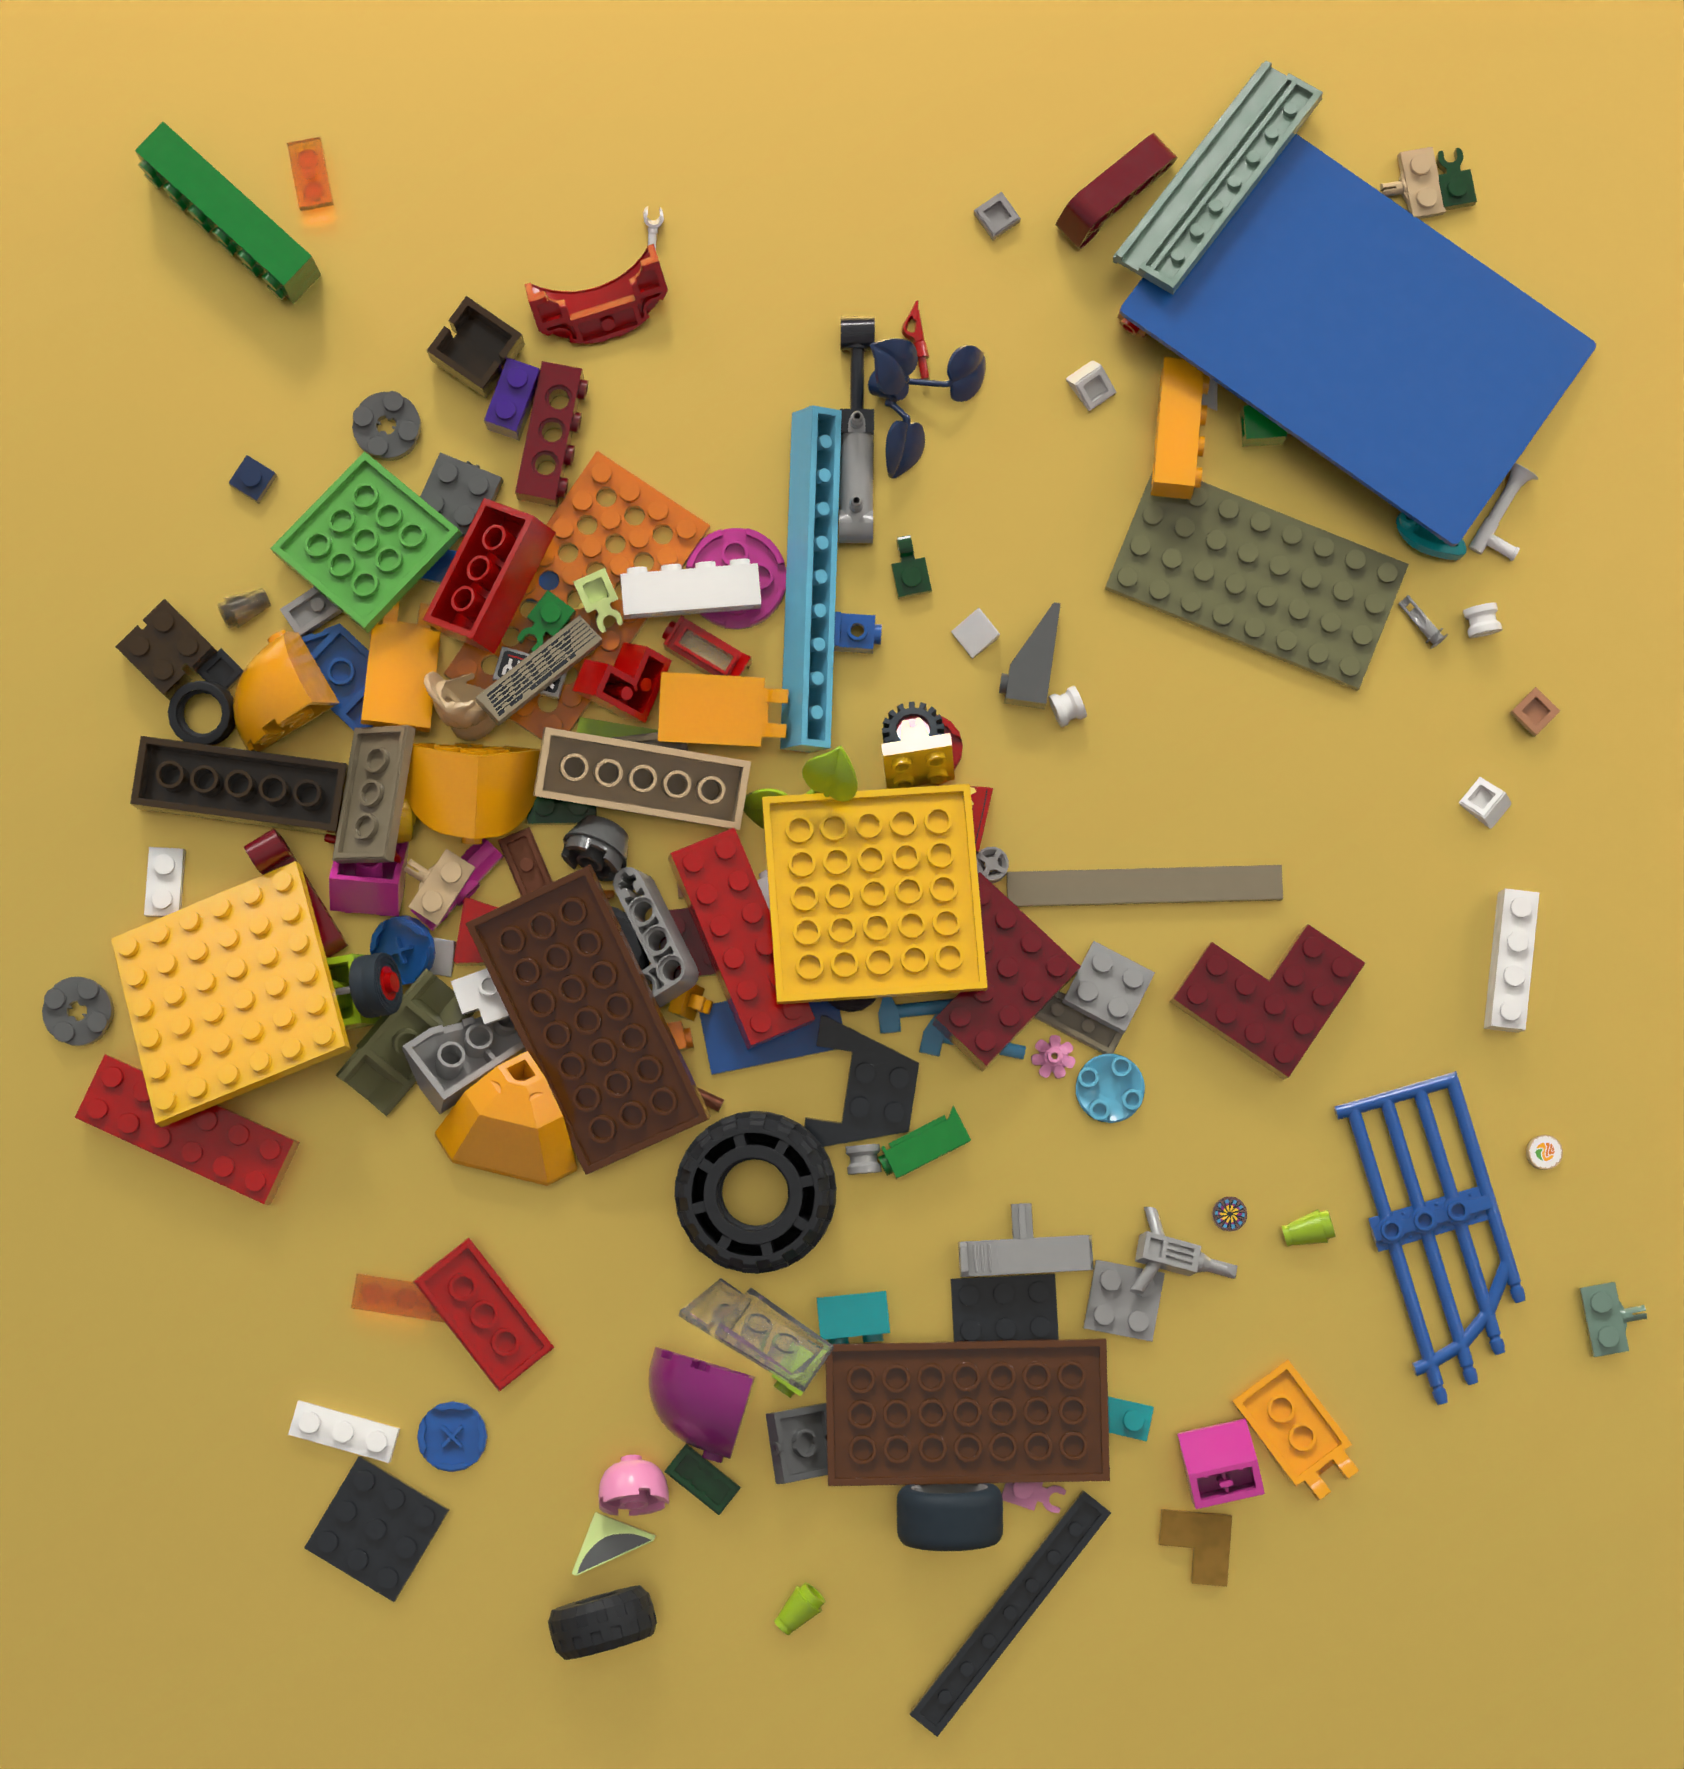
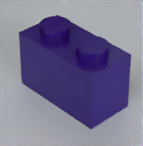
M507 357L484 418L487 430L520 441L533 406L540 373L539 368Z

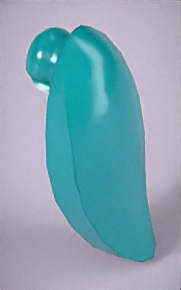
M1400 513L1396 519L1397 529L1402 538L1411 547L1422 553L1443 559L1460 560L1467 551L1463 539L1456 546H1449L1404 513Z

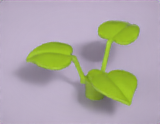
M842 746L809 759L802 769V776L806 784L811 788L806 794L820 792L824 793L825 797L831 796L843 802L851 800L856 795L858 790L857 777L852 763ZM771 788L753 791L746 795L743 811L752 821L764 829L762 797L784 796L787 794Z

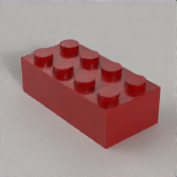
M484 498L423 620L446 636L495 654L556 532L533 515Z

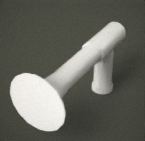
M1517 463L1513 465L1504 490L1468 546L1471 550L1482 554L1486 546H1489L1508 557L1510 561L1514 560L1520 548L1514 547L1494 535L1519 489L1527 481L1532 479L1538 480V477L1533 472Z

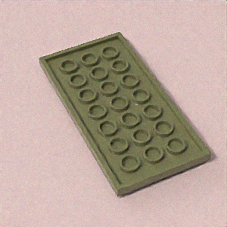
M1151 473L1105 590L1358 691L1409 564L1202 481L1200 488H1194L1191 500L1151 496Z

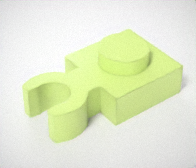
M605 568L573 581L586 613L593 610L597 611L596 624L602 633L606 632L603 619L608 615L615 617L618 626L623 624L621 614L610 606V603L618 600V597Z

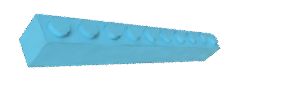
M813 405L793 412L791 422L782 689H788L789 695L788 704L782 703L781 724H787L786 738H781L780 749L808 753L831 748L842 410Z

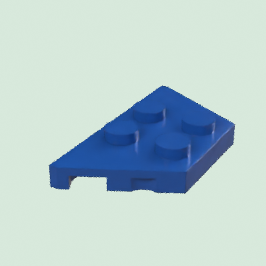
M340 623L325 628L317 634L311 633L303 636L304 643L339 701L338 705L330 709L353 731L355 728L373 727V725L361 724L369 650Z

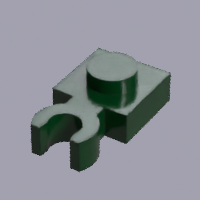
M1461 148L1455 149L1454 162H1447L1443 151H1439L1436 156V164L1444 172V174L1439 175V185L1445 210L1473 206L1477 202L1471 169L1463 171L1460 169L1464 157Z

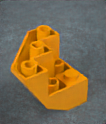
M528 1051L496 1066L466 1090L435 1131V1137L450 1161L455 1164L545 1186L577 1171L576 1160L562 1112L545 1076Z

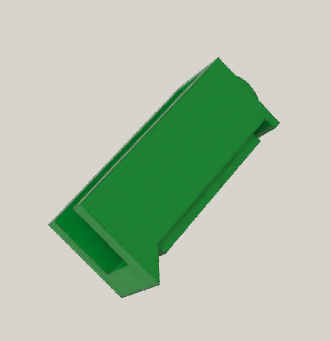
M953 1105L948 1119L943 1115L888 1144L890 1149L886 1150L885 1146H882L880 1149L883 1155L879 1156L878 1159L886 1175L888 1176L893 1173L895 1178L898 1179L970 1142L971 1139Z

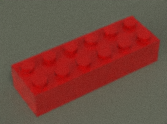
M735 827L670 853L668 857L669 864L747 1050L811 1024L815 1017L808 1002L777 1004L770 910Z
M106 1054L75 1116L76 1119L264 1205H271L300 1143L219 1105L212 1106L169 1125L160 1127L155 1124L143 1070Z

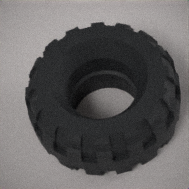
M749 1111L722 1118L707 1127L695 1138L686 1150L679 1165L675 1180L674 1197L681 1226L688 1235L690 1242L700 1253H703L714 1263L726 1269L758 1274L788 1267L805 1257L818 1244L832 1220L836 1205L837 1187L830 1158L822 1144L809 1130L783 1115L763 1111ZM747 1160H762L774 1165L782 1173L787 1183L788 1199L784 1210L775 1220L764 1225H747L738 1221L728 1212L723 1201L722 1189L727 1174L734 1166Z

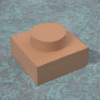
M1535 687L1510 714L1535 737L1560 710Z

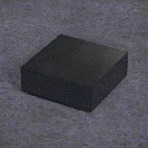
M221 648L197 673L205 681L218 683L229 691L239 681L243 670Z

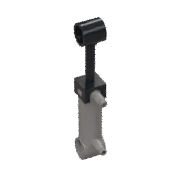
M841 316L840 350L851 352L850 409H840L842 410L839 543H873L874 409H864V352L871 350L870 344L875 342V316Z

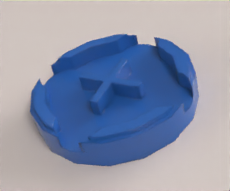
M407 915L391 917L380 923L372 934L370 953L382 952L389 954L397 964L402 985L414 983L426 968L430 971L433 967L436 954L434 939L428 928L418 919Z
M455 1401L438 1404L428 1411L419 1424L417 1434L419 1450L427 1462L438 1470L448 1472L465 1470L476 1463L485 1451L488 1439L486 1423L479 1412L468 1404Z

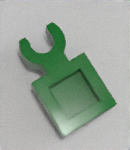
M547 590L527 616L528 620L534 623L533 626L523 629L519 633L517 640L522 644L526 637L534 636L537 639V643L531 650L533 652L544 644L543 638L546 634L551 637L567 625L576 612Z

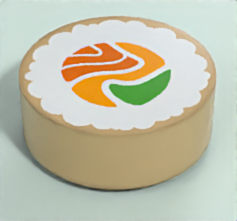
M1540 1135L1528 1143L1526 1156L1533 1167L1547 1170L1556 1167L1560 1163L1563 1149L1555 1137Z

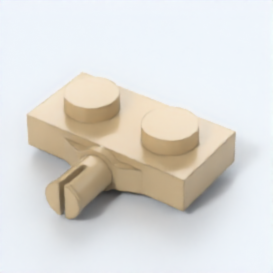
M1433 147L1400 152L1397 155L1400 167L1399 181L1381 183L1380 191H1382V194L1387 197L1401 194L1407 204L1408 212L1418 219L1443 215L1446 210L1443 205Z
M448 849L444 851L438 862L429 870L413 861V859H410L407 864L419 872L414 871L408 866H405L403 870L420 881L418 892L408 907L437 926L476 869V867Z

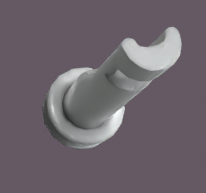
M1409 595L1398 603L1428 638L1425 643L1430 641L1433 644L1431 649L1448 636V634L1445 636L1441 634L1443 628L1438 630ZM1411 603L1415 608L1409 612L1406 606Z

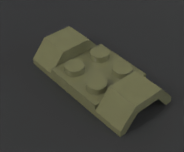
M426 968L403 994L399 1010L394 1014L380 1017L357 1044L358 1049L338 1071L336 1076L387 1116L416 1082L402 1046L432 1027L439 1025L444 1027L460 1023L462 1019L471 1017L476 1011L463 1015L455 992Z

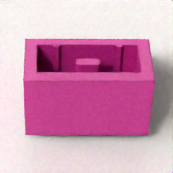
M1245 1418L1177 1433L1191 1500L1196 1509L1265 1494L1257 1456Z

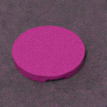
M729 528L714 531L696 545L688 558L686 569L695 568V563L704 561H715L716 566L730 565V560L743 558L750 559V564L758 563L761 594L760 609L700 613L705 620L718 627L739 630L756 626L768 619L778 609L785 595L786 567L784 559L775 544L755 530L749 528Z

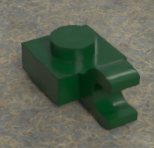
M910 535L897 537L896 542L901 562L891 564L898 599L932 592L925 557L915 559Z

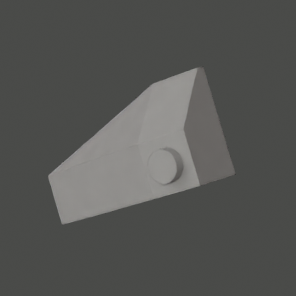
M474 1017L462 1019L460 1023L444 1027L443 1025L435 1026L402 1046V1050L419 1088L439 1114L454 1106L466 1090L496 1066L526 1052L510 1017L488 1025H484L482 1017L475 1019Z

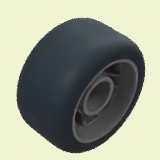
M991 1483L906 1485L901 1488L897 1495L898 1537L907 1547L928 1551H967L993 1546L1000 1541L1003 1535V1499L1001 1491L996 1485Z

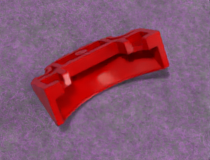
M654 244L647 245L642 256L626 272L608 283L594 288L578 291H558L542 288L531 284V282L524 284L538 331L547 336L553 334L568 338L570 343L580 344L604 342L607 339L616 336L620 337L634 330L650 317L649 312L656 306L659 300L664 299L668 292Z

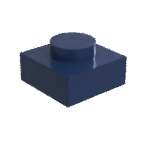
M246 455L228 484L259 504L277 477V474Z

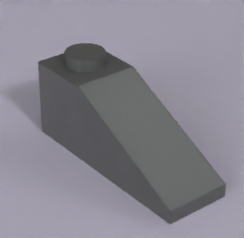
M1054 602L1010 664L1008 674H1001L999 693L1005 694V704L1045 709L1061 603Z

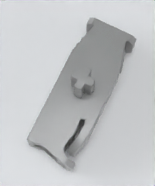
M1032 1203L1011 1204L1013 1239L958 1242L960 1277L1094 1270L1092 1235L1034 1238Z

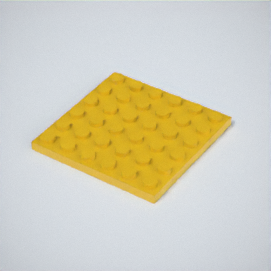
M970 784L857 791L851 800L844 802L838 801L831 796L825 797L824 793L762 797L777 1004L987 990Z
M296 861L111 938L155 1124L160 1127L169 1125L351 1050L303 869Z

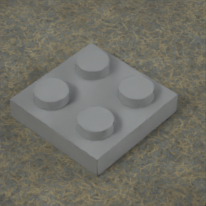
M1093 941L1062 1003L1124 1034L1155 972Z
M1095 1260L1083 1328L1152 1342L1165 1273L1157 1271L1144 1293L1136 1294L1130 1292V1289L1143 1271V1268Z

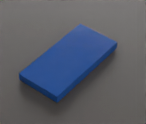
M828 1001L808 1002L815 1017L811 1024L747 1050L728 1002L714 1003L709 1015L699 1012L711 1074L715 1075L838 1050L817 1047L816 1043L821 1015H826L842 1024L840 1010L836 1009Z

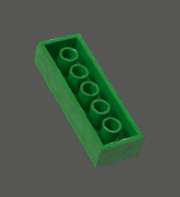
M162 122L137 147L135 152L141 160L138 166L145 172L144 176L156 188L160 189L163 186V189L170 195L169 199L179 209L184 211L188 208L187 210L194 217L193 220L206 233L213 230L212 233L219 239L218 243L230 255L233 256L237 252V256L243 261L242 265L254 277L258 278L262 275L263 280L268 284L267 288L277 298L283 300L286 297L294 304L321 276L313 257L166 123Z

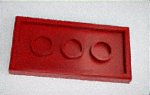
M470 1238L465 1239L413 1280L417 1288L499 1392L554 1348Z

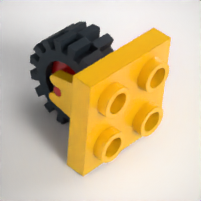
M909 702V708L907 709L904 708L902 703L897 706L898 713L892 709L888 713L889 719H884L882 728L883 744H881L887 789L910 788L929 783L940 785L949 780H955L950 733H944L942 717L940 714L936 716V709L931 706L927 711L926 704L920 702L919 708H915V702Z

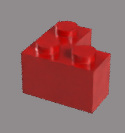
M624 642L614 666L585 659L572 691L621 718L646 723L661 687V672L668 671L672 660L647 646Z

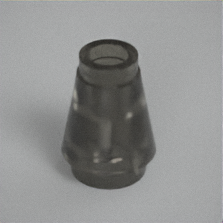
M263 588L223 597L224 601L217 604L228 629L234 626L237 628L241 627L266 608L271 607L269 598Z

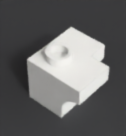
M487 968L451 981L463 1015L480 1011L484 1025L510 1017Z

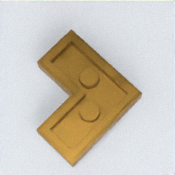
M1161 1509L1159 1545L1193 1548L1191 1583L1227 1587L1232 1515Z

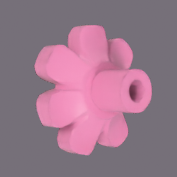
M1051 1035L1049 1043L1041 1039L1035 1044V1048L1040 1053L1032 1055L1031 1061L1033 1065H1041L1039 1070L1040 1076L1047 1078L1053 1072L1055 1078L1060 1079L1066 1074L1064 1067H1074L1075 1058L1068 1056L1074 1049L1070 1042H1065L1061 1045L1060 1036ZM1055 1054L1057 1059H1053L1051 1055Z

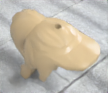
M434 671L429 672L424 677L425 688L433 700L435 710L446 726L451 727L457 738L466 741H476L488 735L497 724L476 703V697L485 689L467 684V681L474 679V673L444 680L438 673Z

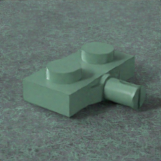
M1615 1282L1579 1288L1593 1357L1629 1351L1626 1337L1627 1322L1647 1319V1313L1632 1315L1636 1312L1646 1311L1645 1305L1624 1308L1619 1301Z

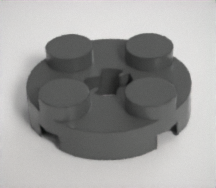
M396 391L375 393L363 400L353 412L352 429L359 447L371 457L373 456L385 461H394L408 455L416 446V441L421 433V419L412 402ZM385 418L389 421H396V426H392L394 432L388 435L385 431H378V425H381L380 421Z
M70 977L61 980L52 989L47 991L44 996L42 1016L47 1030L55 1039L73 1046H86L97 1042L103 1037L110 1022H112L114 1006L108 991L96 981L84 977ZM76 1002L80 1006L87 1007V1014L83 1013L84 1019L77 1021L76 1017L69 1015V1010L73 1009L72 1005Z

